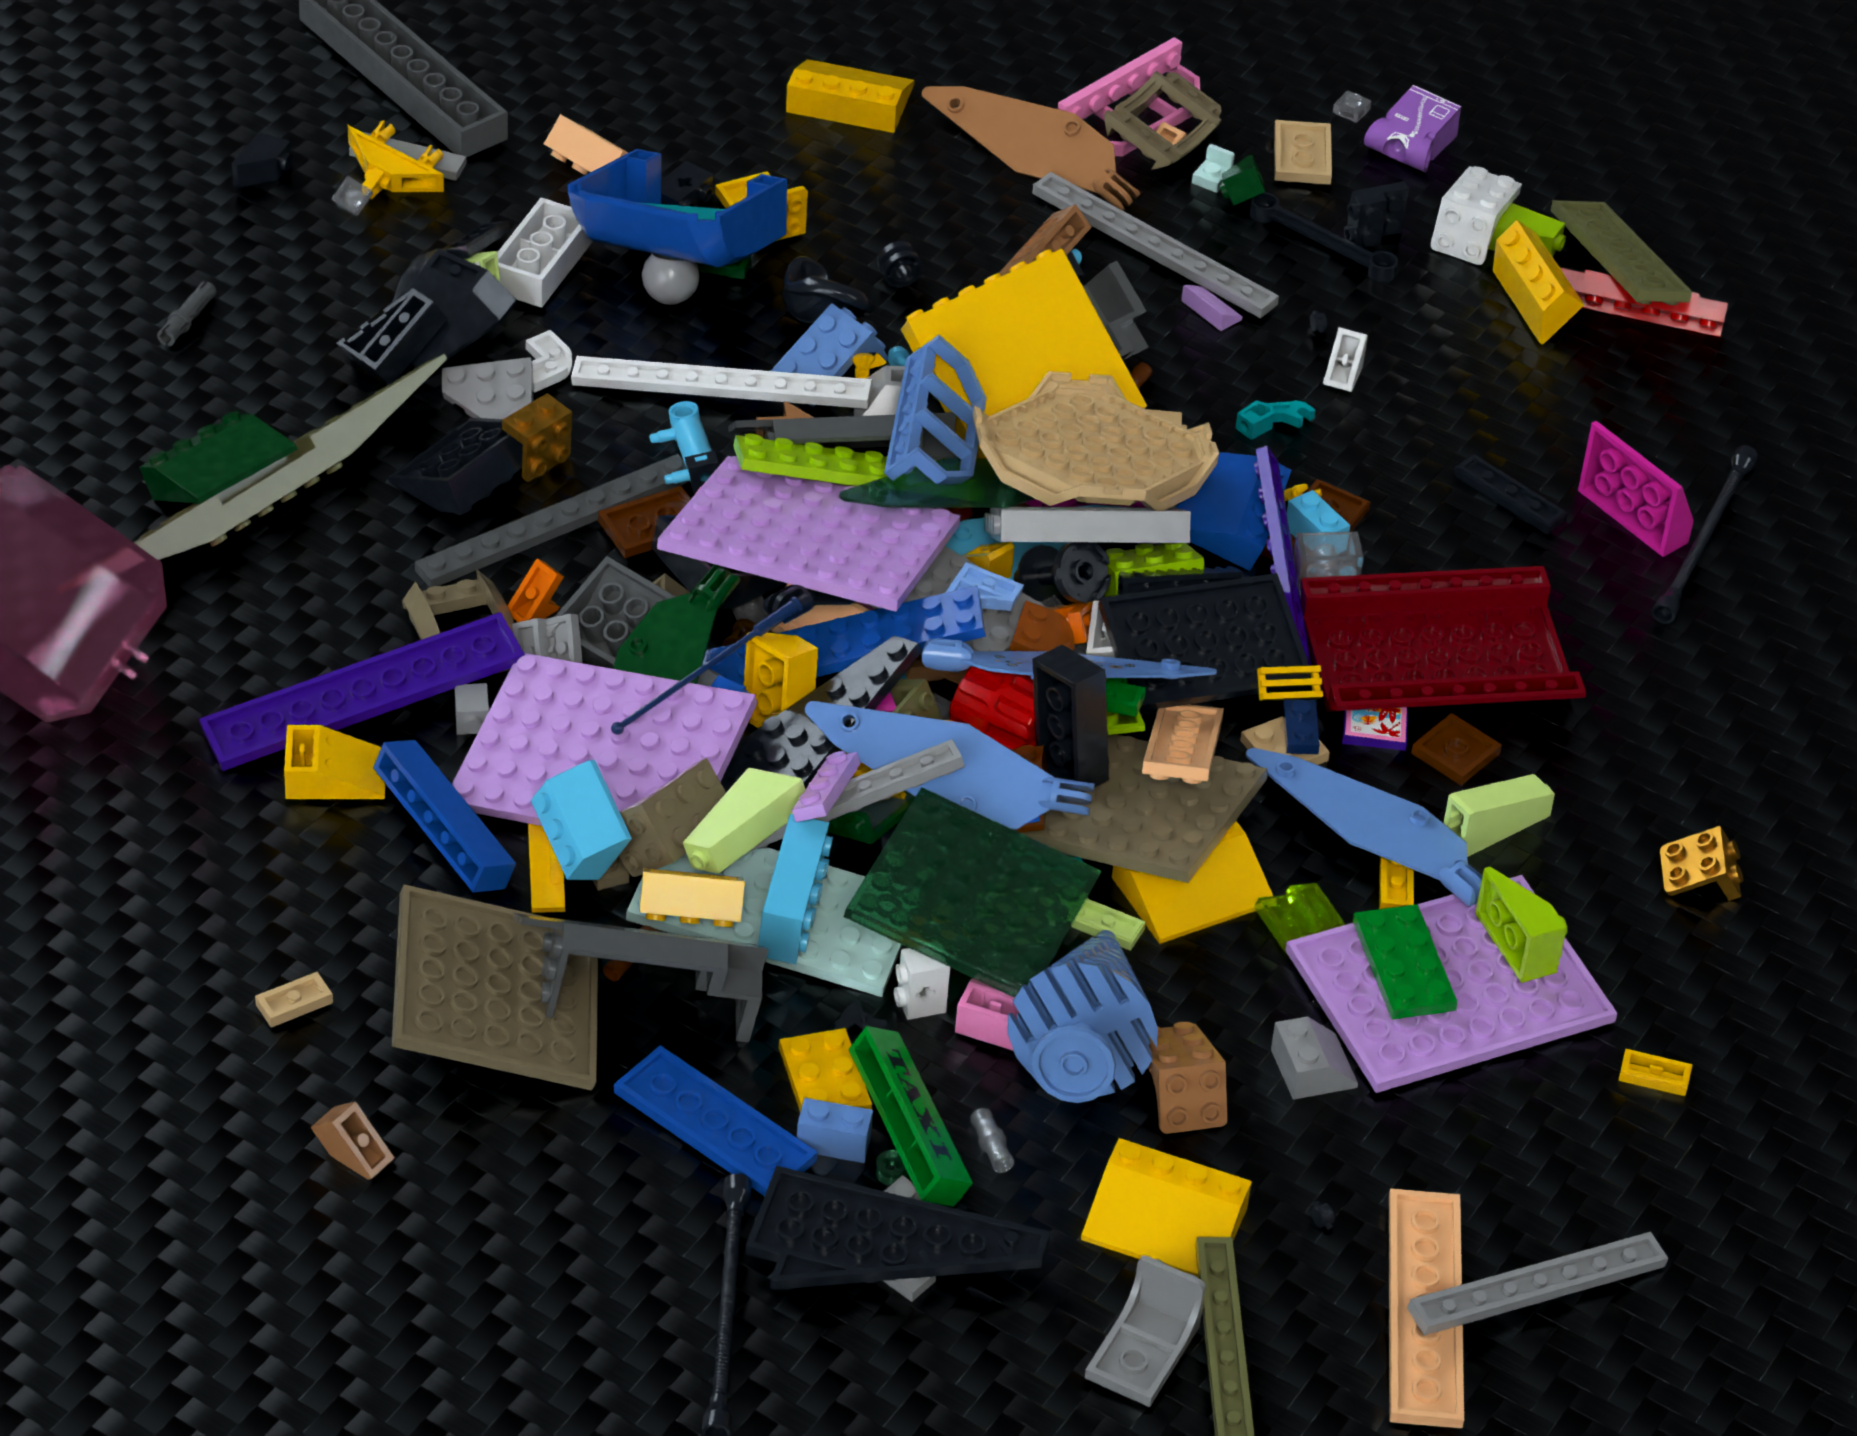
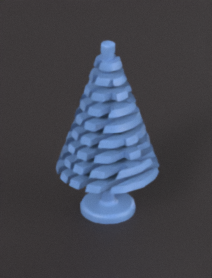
M1102 930L1096 935V938L1091 937L1083 945L1081 944L1060 960L1030 979L1031 982L1027 986L1026 984L1022 986L1013 1000L1014 1005L1019 1011L1017 1013V1020L1013 1013H1008L1007 1033L1016 1058L1048 1094L1061 1101L1080 1103L1094 1100L1098 1096L1115 1093L1113 1079L1116 1080L1121 1090L1135 1082V1074L1131 1069L1134 1066V1062L1142 1075L1152 1062V1051L1149 1048L1150 1037L1157 1048L1158 1027L1150 1003L1114 933L1109 930Z

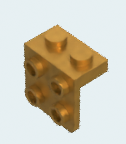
M548 393L502 420V429L523 444L522 478L525 481L530 482L534 478L542 476L547 470L559 463L565 462L570 456L572 411Z
M1721 826L1667 843L1660 848L1664 889L1669 896L1717 881L1729 901L1741 897L1739 883L1743 882V875L1736 861L1740 859V852L1734 840L1729 841Z

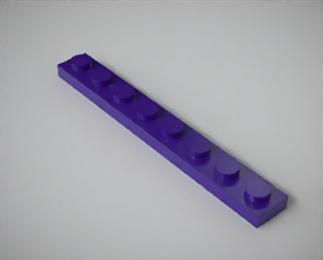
M1268 446L1256 449L1258 462L1254 463V468L1258 479L1261 480L1262 487L1258 488V493L1262 504L1265 505L1266 511L1262 514V518L1270 535V538L1266 539L1269 553L1274 560V564L1270 566L1271 573L1278 574L1309 666H1312L1279 463Z

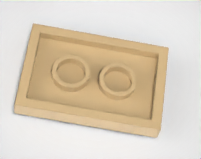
M1275 120L1274 175L1276 181L1331 185V124Z

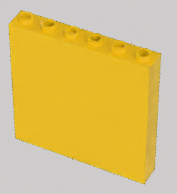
M1062 248L1053 253L1051 249L1045 250L1035 257V261L1029 264L1022 261L1009 269L1010 273L1003 276L1000 273H996L985 279V284L978 288H975L974 285L968 286L958 293V297L949 300L948 297L940 299L932 305L933 309L923 312L922 309H919L906 317L907 321L901 328L913 353L936 336L941 335L969 360L987 398L984 413L988 416H992L1028 399L1048 371L1071 373V380L1088 381L1089 374L1112 376L1127 401L1143 409L1147 407ZM936 354L933 374L971 406V402L955 369ZM939 401L945 413L952 412L941 401ZM956 415L955 432L965 441L967 424ZM978 445L975 469L985 488L1000 482V479L981 450L980 445Z

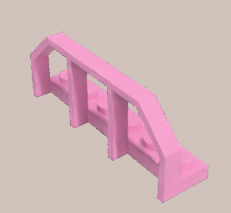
M1174 37L1058 102V109L1075 113L1082 120L1093 113L1104 120L1105 112L1107 110L1113 111L1107 105L1119 100L1128 93L1133 95L1156 71L1161 74L1165 72L1178 73L1199 90L1200 77L1180 65L1182 42ZM1159 97L1148 106L1164 117L1149 126L1154 131L1158 129L1162 121L1175 127L1192 117L1189 110L1185 107L1176 109ZM1125 140L1122 142L1110 141L1114 144L1115 156L1123 157L1138 148Z

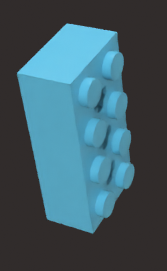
M793 814L789 816L762 912L758 946L769 949L767 959L796 965L799 952L806 953L810 933L805 932V930L809 931L813 927L817 908L812 907V905L816 906V903L820 902L823 884L818 882L826 879L830 859L824 858V856L829 857L833 837L827 836L829 822L816 819L796 822Z

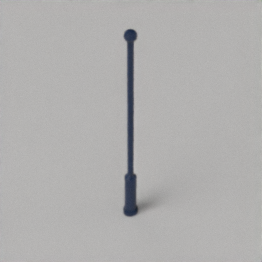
M795 596L790 598L789 602L754 625L753 631L622 722L613 723L611 726L612 733L615 735L622 734L624 727L755 636L761 637L794 613L803 610L800 601Z

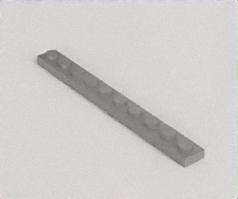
M1049 172L1033 184L1032 194L1060 209L1076 204L1092 227L1259 318H1262L1278 305L1279 295L1052 172Z

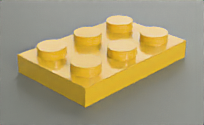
M846 1028L779 1039V1050L800 1113L804 1098L872 1110V1102L866 1085L848 1050L851 1047V1042Z

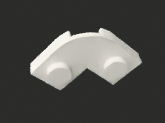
M551 330L526 340V350L535 358L532 361L534 393L562 381L570 374L572 370V352Z

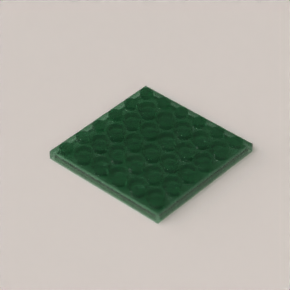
M921 787L846 907L843 917L1015 998L1022 986L1025 984L1027 986L1031 982L1030 979L1051 965L1094 889L1102 871Z

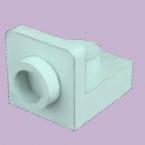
M1210 144L1207 147L1206 160L1193 173L1192 183L1217 193L1220 190L1219 184L1223 183L1222 173L1233 167L1235 154Z

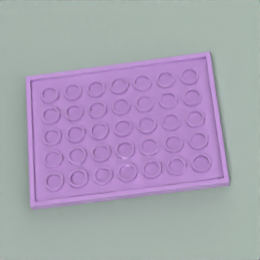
M727 456L658 537L657 549L788 584L800 585L811 590L896 612L960 525L961 515L950 513L946 509H933L922 506L915 501L894 499L883 493L875 494L863 491L856 486H844L832 482L741 470L737 456Z
M524 653L525 656L520 657L517 663L512 665L452 785L477 814L542 826L531 803V799L545 781L588 760H595L618 810L621 811L651 795L693 764L705 758L708 759L721 782L757 705V699L755 694L688 683L624 727L622 734L615 735L611 731L613 723L622 722L679 681Z
M1522 875L1510 878L1534 893ZM1454 894L1418 904L1458 1001L1456 1011L1391 1020L1353 923L1290 940L1286 944L1285 951L1376 1093L1614 1023L1617 1017L1616 1010L1566 938L1564 939L1562 957L1559 961L1557 973L1521 983L1475 915L1477 904L1468 907Z

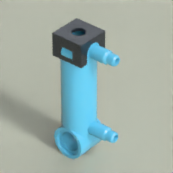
M683 401L672 405L669 409L671 428L657 431V433L650 434L649 437L651 443L677 441L686 469L665 475L664 481L667 485L689 481L694 494L719 467V461L715 451H712L697 404Z

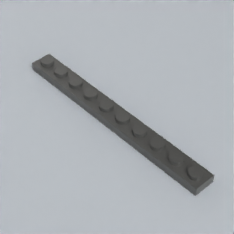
M679 454L668 457L415 561V572L429 587L445 584L474 572L476 569H481L597 521L598 511L688 483L689 481L667 485L664 481L665 475L686 469L685 463Z

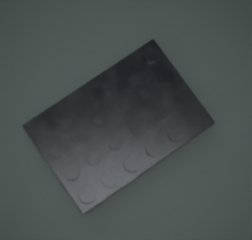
M1277 573L1101 597L1098 602L1115 658L1161 662L1162 659H1175L1181 662L1180 665L1208 667L1217 670L1215 675L1178 679L1126 678L1127 684L1146 687L1145 699L1139 712L1259 694L1258 668L1309 666ZM1311 673L1265 675L1266 680L1311 678ZM1312 685L1266 687V691L1271 693L1311 687Z

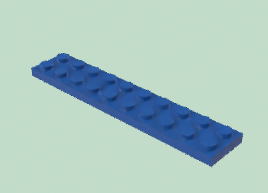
M977 585L902 603L896 612L880 608L775 633L797 635L818 648L816 677L843 671L892 636L917 642L922 651L928 639L941 638L966 642L986 637L981 597ZM746 643L710 669L744 686ZM731 645L706 650L703 665Z

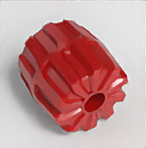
M971 666L956 689L949 710L950 720L970 724L1008 749H1017L1023 745L1036 746L1033 680L1030 679V676L986 671Z

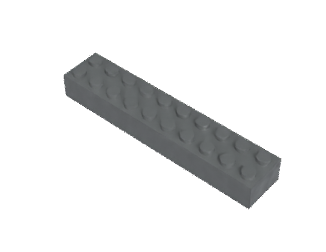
M299 0L300 20L453 153L469 157L508 139V112L376 0Z

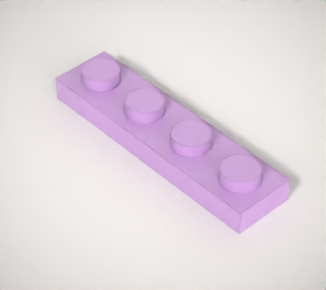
M838 751L826 757L825 762L818 769L817 774L792 809L796 822L827 816L861 764L857 752L845 754L844 751Z

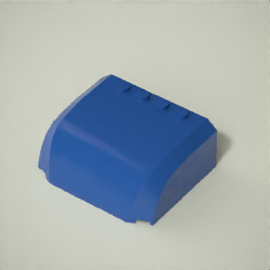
M635 149L567 185L570 204L575 218L587 237L595 242L719 267L742 261L786 235L787 179L760 174L747 181V197L723 211H716L715 220L698 219V213H686L643 204H661V153Z

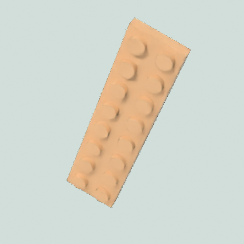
M1390 1188L1389 1404L1390 1422L1463 1428V1325L1424 1336L1407 1309L1410 1299L1462 1285L1460 1194Z

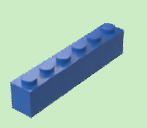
M416 740L384 742L373 769L473 893L505 889L516 865L515 861Z

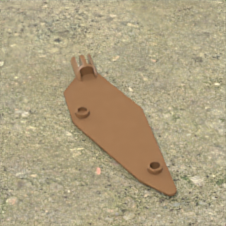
M928 86L922 90V96L926 101L1016 173L1041 179L1049 172H1052L1083 190L1097 193L1109 204L1122 211L1125 210L1123 205L1128 207L1133 202L1130 195L1134 199L1140 196V192L1117 174L1114 144L1075 113L965 86Z

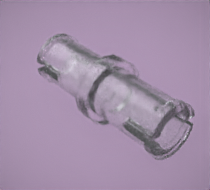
M985 1108L978 1109L971 1115V1122L979 1135L978 1144L982 1151L987 1153L993 1170L995 1172L999 1170V1173L1006 1172L1014 1165V1159L1005 1144L1006 1136L1002 1129L997 1127L990 1109H987V1111Z

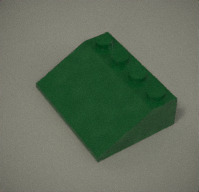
M235 411L223 416V422L199 429L197 436L175 442L173 444L174 448L168 452L161 451L148 457L149 462L139 468L153 500L200 504L298 450L294 442L253 414H240L239 411Z

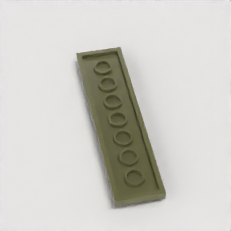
M1552 201L1550 211L1559 221L1565 223V227L1580 241V244L1600 262L1601 266L1620 283L1623 289L1636 302L1651 304L1652 301L1668 305L1690 302L1692 291L1605 202Z

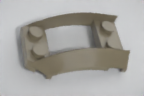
M1158 71L1154 72L1152 77L1133 95L1116 105L1113 111L1107 110L1104 114L1107 137L1118 132L1123 140L1131 142L1141 150L1143 155L1156 161L1151 170L1171 165L1186 156L1205 140L1222 121L1219 118L1221 105L1178 73L1168 72L1166 76H1163ZM1163 91L1170 100L1181 104L1189 110V113L1194 118L1202 120L1191 133L1175 145L1137 118Z
M476 569V580L465 579L457 582V584L443 587L432 586L424 591H421L415 581L402 600L403 608L408 610L409 618L420 640L440 633L434 615L487 604L492 614L501 612L511 631L514 621L507 604L493 581L478 569Z

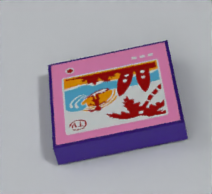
M1408 708L1344 711L1342 744L1406 751Z

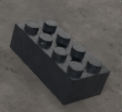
M1062 644L1032 659L1036 746L1044 745L1050 775L1055 778L1094 783L1095 788L1109 781L1106 673L1102 667Z

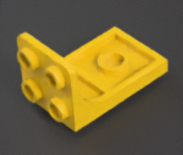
M766 171L716 184L715 194L727 209L747 197V181L760 174H770ZM804 186L787 189L786 235L777 241L806 234L808 191Z

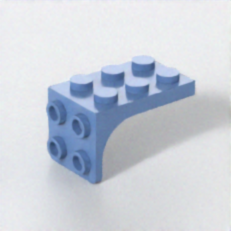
M831 303L771 371L842 377L852 366V358L856 354L870 353L874 356L876 353H879L885 361H887L888 356L884 351L886 346L875 337L877 331L865 321L862 324L856 321V316L845 307L839 309Z

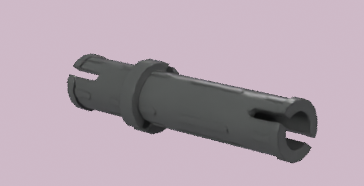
M205 281L201 282L182 306L169 315L168 322L157 333V338L163 345L167 346L168 344L172 346L182 333H186L191 328L195 317L215 297L216 288L210 282H207L206 285Z

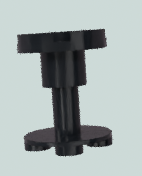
M1070 542L1065 544L1059 551L1051 546L1038 545L1024 553L1019 562L1018 570L1014 573V581L1024 585L1022 590L1024 594L1041 602L1046 607L1052 606L1053 601L1062 596L1071 602L1087 603L1100 599L1108 590L1111 574L1108 575L1107 564H1110L1105 550L1095 542Z

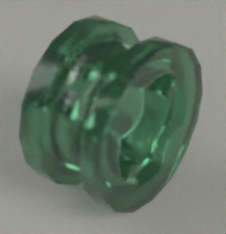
M887 1150L877 1157L875 1173L880 1182L892 1185L902 1175L906 1178L907 1170L897 1151ZM890 1165L896 1166L894 1170H889Z

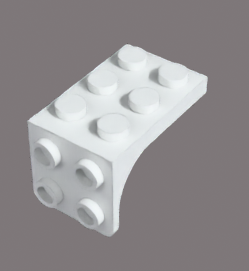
M1469 166L1442 197L1431 240V248L1435 251L1482 265L1486 260L1495 228L1503 213L1520 194L1522 184L1515 182L1509 176H1497L1488 173L1482 167Z

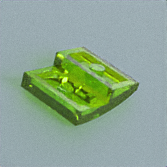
M1317 883L1290 885L1285 895L1260 897L1254 906L1285 953H1287L1285 951L1287 941L1346 925Z

